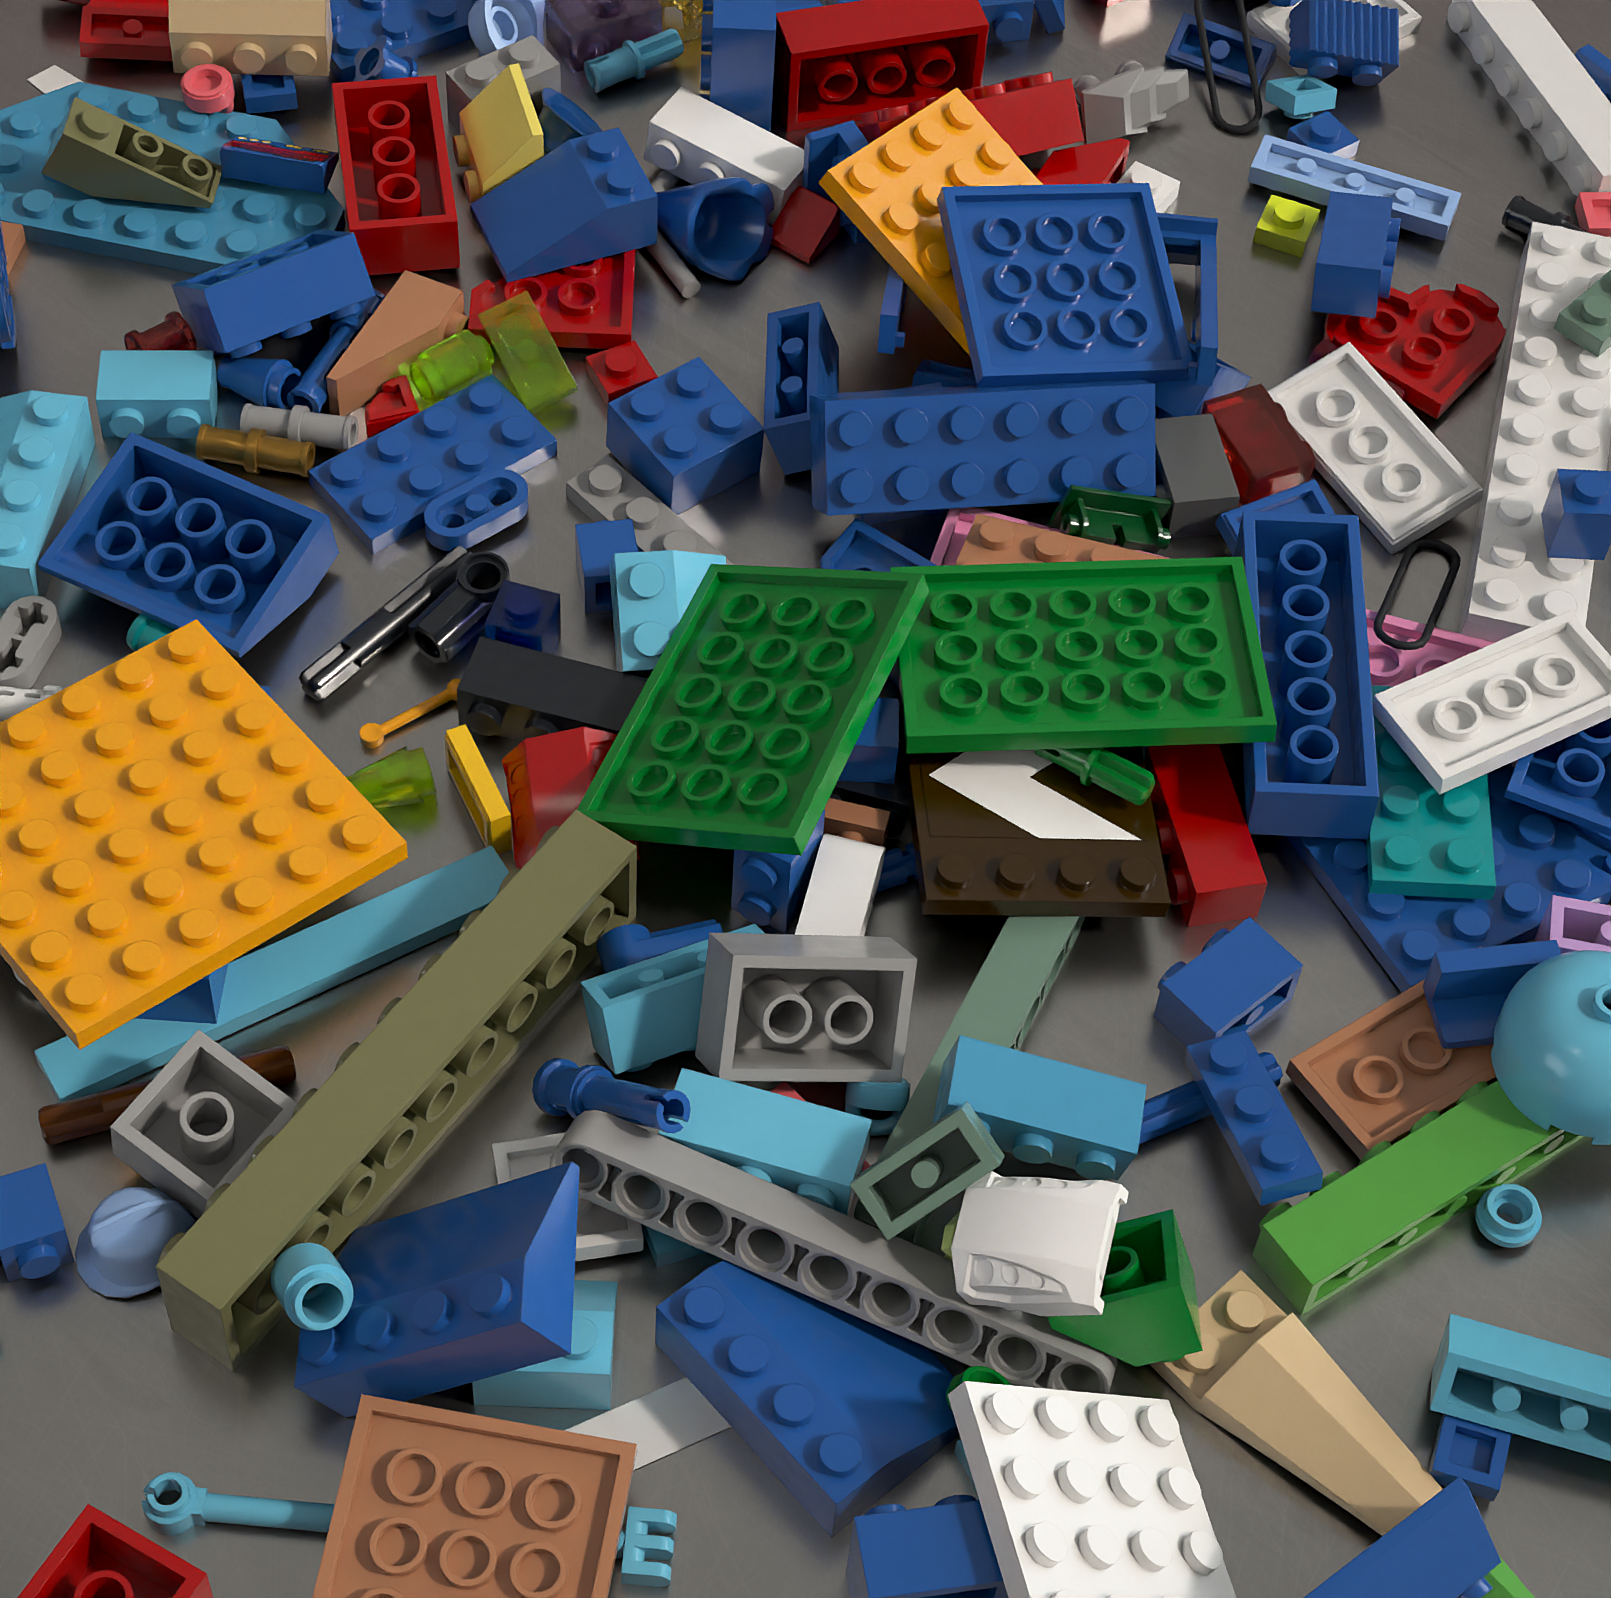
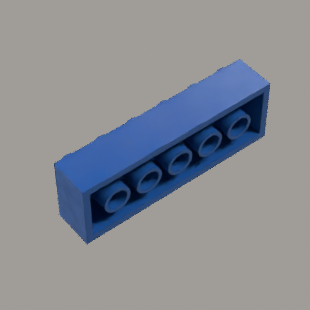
M1141 379L983 388L959 386L809 394L812 507L827 516L1061 502L1070 485L1148 497L1156 496L1155 383Z
M1243 511L1234 557H1242L1277 721L1275 742L1242 743L1245 814L1250 834L1368 839L1379 800V784L1359 515Z

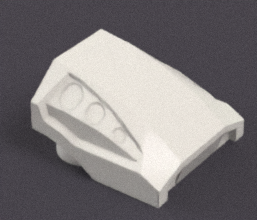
M993 1171L989 1172L965 1190L951 1246L957 1293L969 1305L996 1306L1010 1311L1019 1310L1039 1316L1102 1315L1105 1302L1100 1298L1119 1208L1120 1205L1127 1203L1129 1192L1122 1184L1104 1180L1069 1181L1042 1177H1002Z

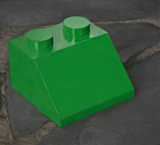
M1173 1209L1116 1223L1100 1298L1105 1302L1102 1315L1048 1316L1051 1329L1136 1367L1155 1362H1173L1183 1358L1185 1355L1203 1351L1194 1271Z

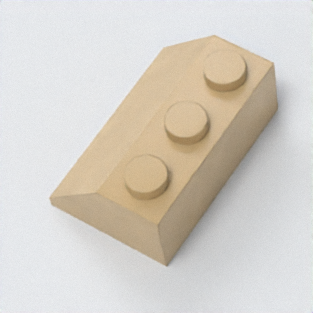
M168 0L169 38L174 73H186L191 68L202 64H215L224 67L230 74L329 76L333 39L330 0Z

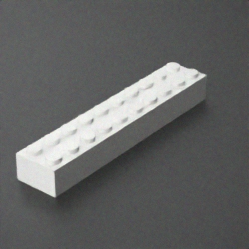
M1532 222L1518 266L1482 483L1483 495L1482 500L1479 501L1458 633L1461 635L1498 642L1569 610L1586 626L1594 560L1547 557L1541 513L1557 468L1607 471L1611 441V346L1599 357H1596L1556 331L1554 326L1562 310L1611 270V237Z

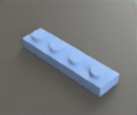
M1266 134L1251 164L1247 181L1328 206L1331 191L1393 198L1391 217L1401 218L1400 228L1445 241L1461 197L1460 192Z

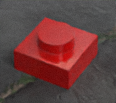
M635 340L585 357L586 373L607 407L609 402L658 378Z

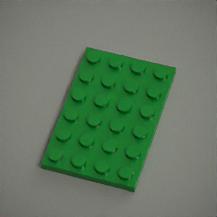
M1242 557L890 567V572L923 573L929 588L925 602L897 657L906 754L1275 742L1277 721Z
M711 564L577 810L626 840L802 856L929 593L924 574Z

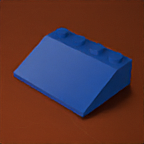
M130 432L37 565L45 573L136 613L147 616L175 630L197 619L228 653L241 658L310 598L336 559L339 551L328 515Z
M571 1161L355 1229L337 1259L352 1283V1305L345 1318L332 1328L311 1331L300 1327L294 1387L347 1418L357 1415L361 1394L404 1402L570 1355L580 1167Z
M724 1260L708 1267L656 1306L655 1344L683 1375L689 1379L831 1538L854 1521L855 1516H860L960 1435L954 1414L946 1400V1390L954 1376L925 1346Z

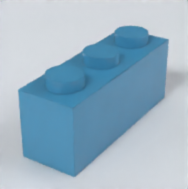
M959 1035L942 1065L933 1123L968 1101L999 1148L1013 1153L1017 1159L1033 1164L1049 1162L1072 1168L1079 1175L1092 1180L1113 1179L1118 1181L1138 1154L1147 1085Z

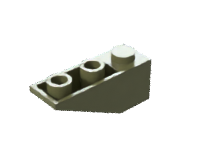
M75 97L52 139L41 173L94 197L211 208L221 178L222 168L220 165Z

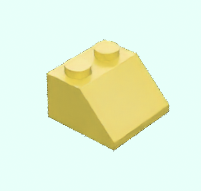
M519 63L508 65L459 113L460 135L452 137L456 164L458 167L466 166L467 171H464V184L470 203L477 201L544 157L543 131Z

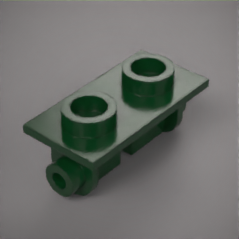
M1070 485L1047 524L1049 528L1060 529V533L1113 545L1117 537L1122 548L1156 554L1159 550L1165 551L1170 544V531L1162 527L1161 520L1172 503L1168 499Z

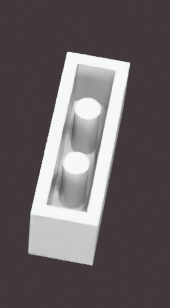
M680 87L649 121L644 160L691 184L727 177L746 178L751 184H767L774 199V210L767 219V223L772 226L791 194L798 186H802L804 149L683 87Z

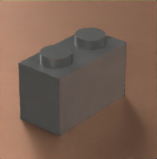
M1213 414L1155 419L1156 496L1151 497L1171 500L1172 505L1161 520L1163 528H1167L1170 531V539L1221 534L1215 525L1220 514L1238 507L1240 495Z

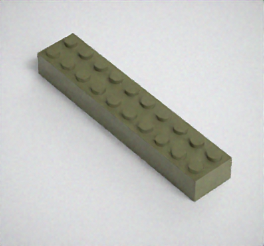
M575 810L560 827L553 826L544 834L535 855L522 869L516 867L506 875L499 887L497 896L483 911L476 910L468 916L459 931L458 938L443 954L436 953L426 962L419 974L418 982L402 999L400 997L394 998L386 1005L379 1016L377 1026L361 1043L355 1042L342 1053L336 1064L335 1072L319 1089H310L301 1097L290 1121L276 1136L269 1135L256 1146L249 1159L248 1166L232 1184L225 1183L215 1190L205 1206L204 1214L186 1233L180 1232L168 1241L159 1256L156 1270L172 1330L232 1372L238 1368L286 1313L271 1286V1271L277 1258L288 1248L300 1243L319 1244L327 1248L336 1257L347 1244L353 1231L361 1228L596 963L599 959L596 945L601 936L613 928L629 925L636 917L637 846L578 810Z

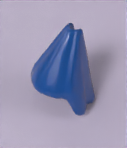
M727 177L656 192L658 196V230L679 254L696 268L721 279L738 281L744 278L752 263L761 262L766 257L773 238V227L768 226L767 219L774 210L773 195L767 184H751L746 178Z

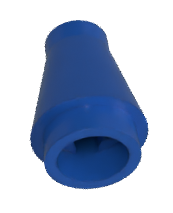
M227 355L222 359L217 370V381L221 387L236 392L258 406L288 410L292 409L287 403V395L294 389L302 377L301 372L297 368H293L292 364L285 359L231 358L230 355Z

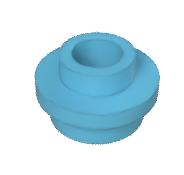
M1502 1184L1489 1189L1481 1196L1475 1210V1220L1481 1233L1491 1242L1508 1248L1522 1247L1530 1243L1536 1237L1542 1223L1541 1211L1535 1196L1529 1190L1517 1184ZM1498 1214L1510 1215L1517 1224L1504 1221Z

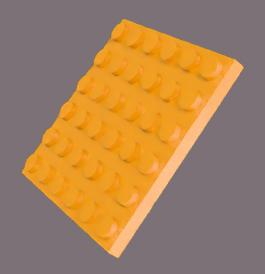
M197 619L0 722V954L79 1050L408 858L407 842Z

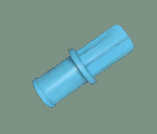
M668 29L636 43L631 40L624 41L621 48L584 62V71L590 86L597 93L632 77L636 79L644 78L646 70L678 58L683 53L684 46L678 32L675 29Z

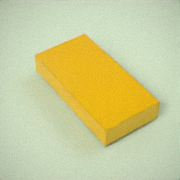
M466 724L446 730V735H444L446 767L485 847L487 848L492 845L497 854L512 850L511 814Z

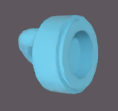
M902 1078L901 1082H847L845 1112L866 1118L861 1114V1108L891 1111V1116L886 1119H871L870 1135L891 1134L909 1102L911 1084L904 1078Z

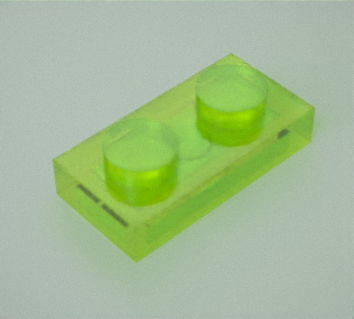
M528 291L478 314L479 321L524 407L531 414L578 391L577 384Z

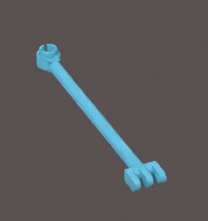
M175 1472L158 1475L149 1481L143 1490L146 1500L141 1501L146 1521L152 1530L161 1535L170 1536L184 1533L193 1525L205 1526L206 1522L328 1532L335 1504L208 1493L207 1488L196 1487L189 1477ZM171 1490L181 1492L180 1499L172 1505H161L156 1501L164 1492ZM629 1506L626 1530H621L616 1559H623L621 1584L664 1587L670 1584L672 1568L669 1565L644 1561V1559L668 1560L673 1557L674 1540L665 1536L647 1535V1532L659 1534L675 1532L677 1523L676 1513L664 1509Z

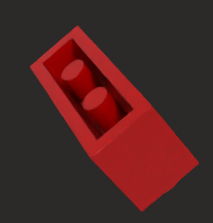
M1219 744L1147 747L1144 764L1145 769L1154 775L1155 780L1154 788L1150 795L1161 854L1164 855L1168 867L1167 885L1169 896L1173 905L1181 906L1187 927L1258 917L1267 880Z

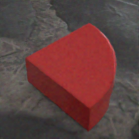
M406 374L384 383L382 391L374 397L370 404H367L365 408V424L368 438L420 412Z

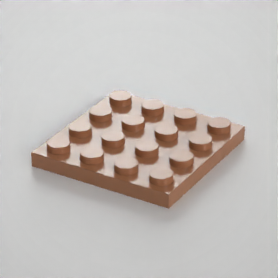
M361 1394L312 1598H608L637 1455V1444Z

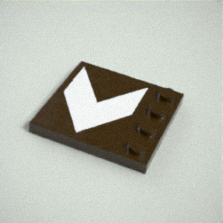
M900 705L899 739L922 914L1092 917L1166 916L1171 901L1151 795L1142 805H1135L1095 783L1085 786L1080 783L1079 776L1056 763L1037 756L1035 750L906 754L902 705ZM1141 746L1110 747L1109 751L1145 769Z

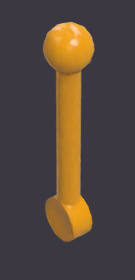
M452 679L447 684L446 690L380 725L376 723L363 725L359 731L361 744L369 749L377 748L382 745L384 735L450 700L457 701V688L461 679Z

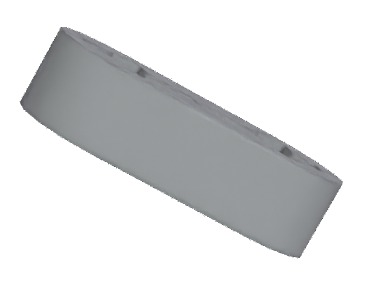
M34 595L21 597L14 601L1 617L0 670H4V672L0 673V686L30 689L36 682L59 643L62 634L57 608L51 600L43 596ZM23 626L30 627L26 635L24 634ZM14 658H16L18 668L10 667Z

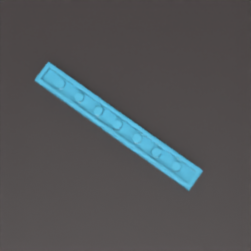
M491 845L228 963L217 1024L134 1018L81 1050L76 1047L68 1036L34 1051L37 1063L58 1102L112 1089L168 1063L198 1029L212 1040H219L461 929L471 913L476 910L483 911L497 896L499 887L509 871Z

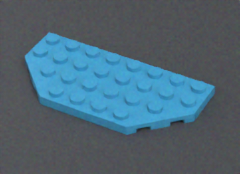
M76 82L0 110V219L4 222L23 225L25 238L28 241L202 274L316 230L343 231L345 227L344 208L328 188L325 194L232 179L223 177L221 174L211 208L94 197L41 173L52 139L75 97L220 166V150L222 145L236 136L295 145L275 119L234 111L227 114L221 112L210 114L198 113L191 110L182 101L84 82Z

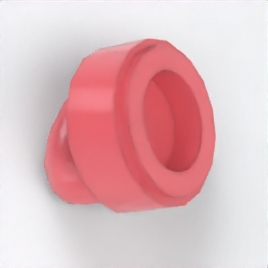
M202 64L191 68L182 76L180 85L185 105L191 110L209 114L214 112L228 114L233 111L235 95L233 80L230 72L224 67L215 64Z

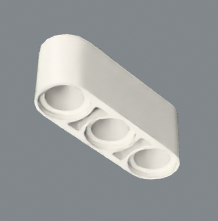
M825 833L819 846L795 935L864 936L882 871L885 847Z

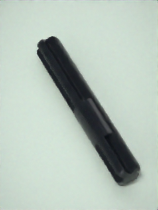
M462 546L454 547L303 670L299 676L303 691L316 701L327 698L408 631V625L457 580L459 564L464 558L473 553L468 552Z

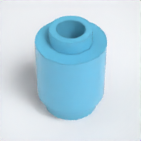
M300 1243L285 1250L273 1265L271 1271L273 1292L289 1318L297 1326L306 1330L320 1331L336 1326L345 1318L353 1301L352 1283L336 1258L327 1248L315 1243Z

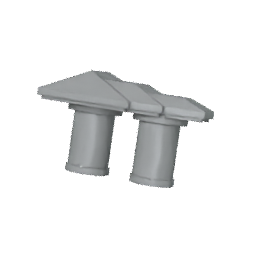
M1133 59L1121 63L1115 72V76L1102 82L1097 77L1088 74L1080 77L1073 85L1077 105L1081 106L1084 145L1117 138L1126 139L1147 132V127L1165 119L1166 113L1189 99L1188 70H1164L1162 66L1146 69Z

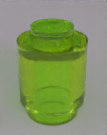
M462 330L419 353L418 360L410 364L409 372L412 382L421 397L428 403H433L437 400L442 401L491 375V365L494 364L495 359L490 345L481 335L475 336L468 330Z

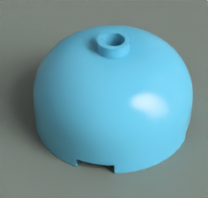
M1580 950L1559 954L1539 963L1515 984L1497 1019L1491 1059L1501 1088L1523 1115L1547 1131L1550 1125H1553L1573 1134L1592 1137L1591 1144L1594 1145L1611 1144V952Z

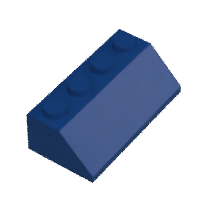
M1459 1476L1304 1598H1482L1493 1589L1485 1577L1501 1563V1559L1469 1487Z

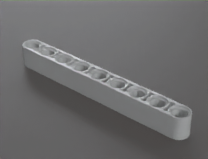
M590 1110L576 1116L550 1157L549 1168L571 1161L580 1167L578 1193L580 1198L967 1365L991 1368L1004 1376L1011 1384L1023 1387L1109 1394L1118 1358L1051 1329L1048 1316H1039L1019 1310L1010 1311L996 1306L969 1305L956 1291L952 1260L896 1236L887 1240L880 1229L607 1112Z

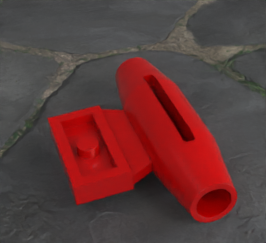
M59 0L83 6L79 39L81 57L173 61L169 38L168 0Z

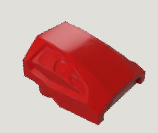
M579 727L527 738L502 759L511 807L513 850L516 867L522 869L535 855L544 834L553 826L560 827L577 810L618 734L588 727ZM627 840L637 846V860H640L638 841Z

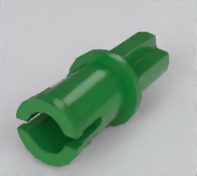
M1110 747L1035 750L1037 756L1056 763L1079 776L1081 784L1089 786L1095 783L1135 805H1142L1154 788L1155 780L1151 772L1109 751Z

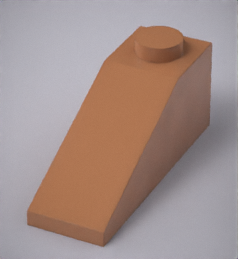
M405 270L326 376L330 415L345 416L366 405L382 391L384 383L395 377L406 374L408 381L440 365L453 346L458 347L463 342L468 331L469 318L464 314L463 291Z

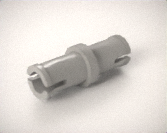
M250 403L244 405L241 413L240 431L250 432L253 427L266 430L268 436L301 442L309 441L314 442L315 446L344 450L356 446L358 439V419L355 416L349 415L347 417L310 412L308 406L294 405L292 410L255 406Z

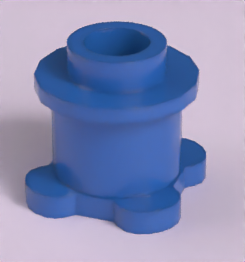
M382 34L372 45L360 49L354 59L356 74L353 81L418 77L417 64L411 57H400L390 51L392 40Z

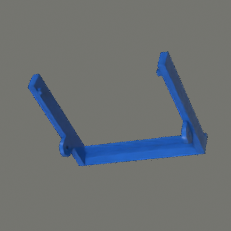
M1157 213L1169 263L1195 266V300L1190 341L1195 342L1196 362L1188 363L1187 377H1196V385L1212 387L1218 353L1216 248L1218 219ZM889 266L880 314L877 352L894 354L895 347L904 348L905 333L898 332L901 312L905 311L908 285L891 266Z

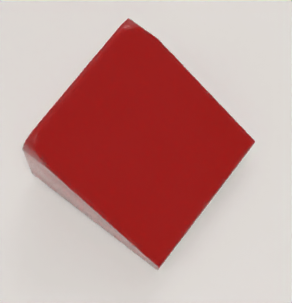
M798 186L789 197L772 226L773 238L771 244L810 264L839 235L840 207L802 186Z

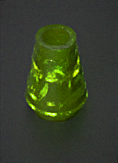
M406 745L354 772L353 775L346 776L375 809L425 803V796L437 793L433 774L423 747L409 751Z

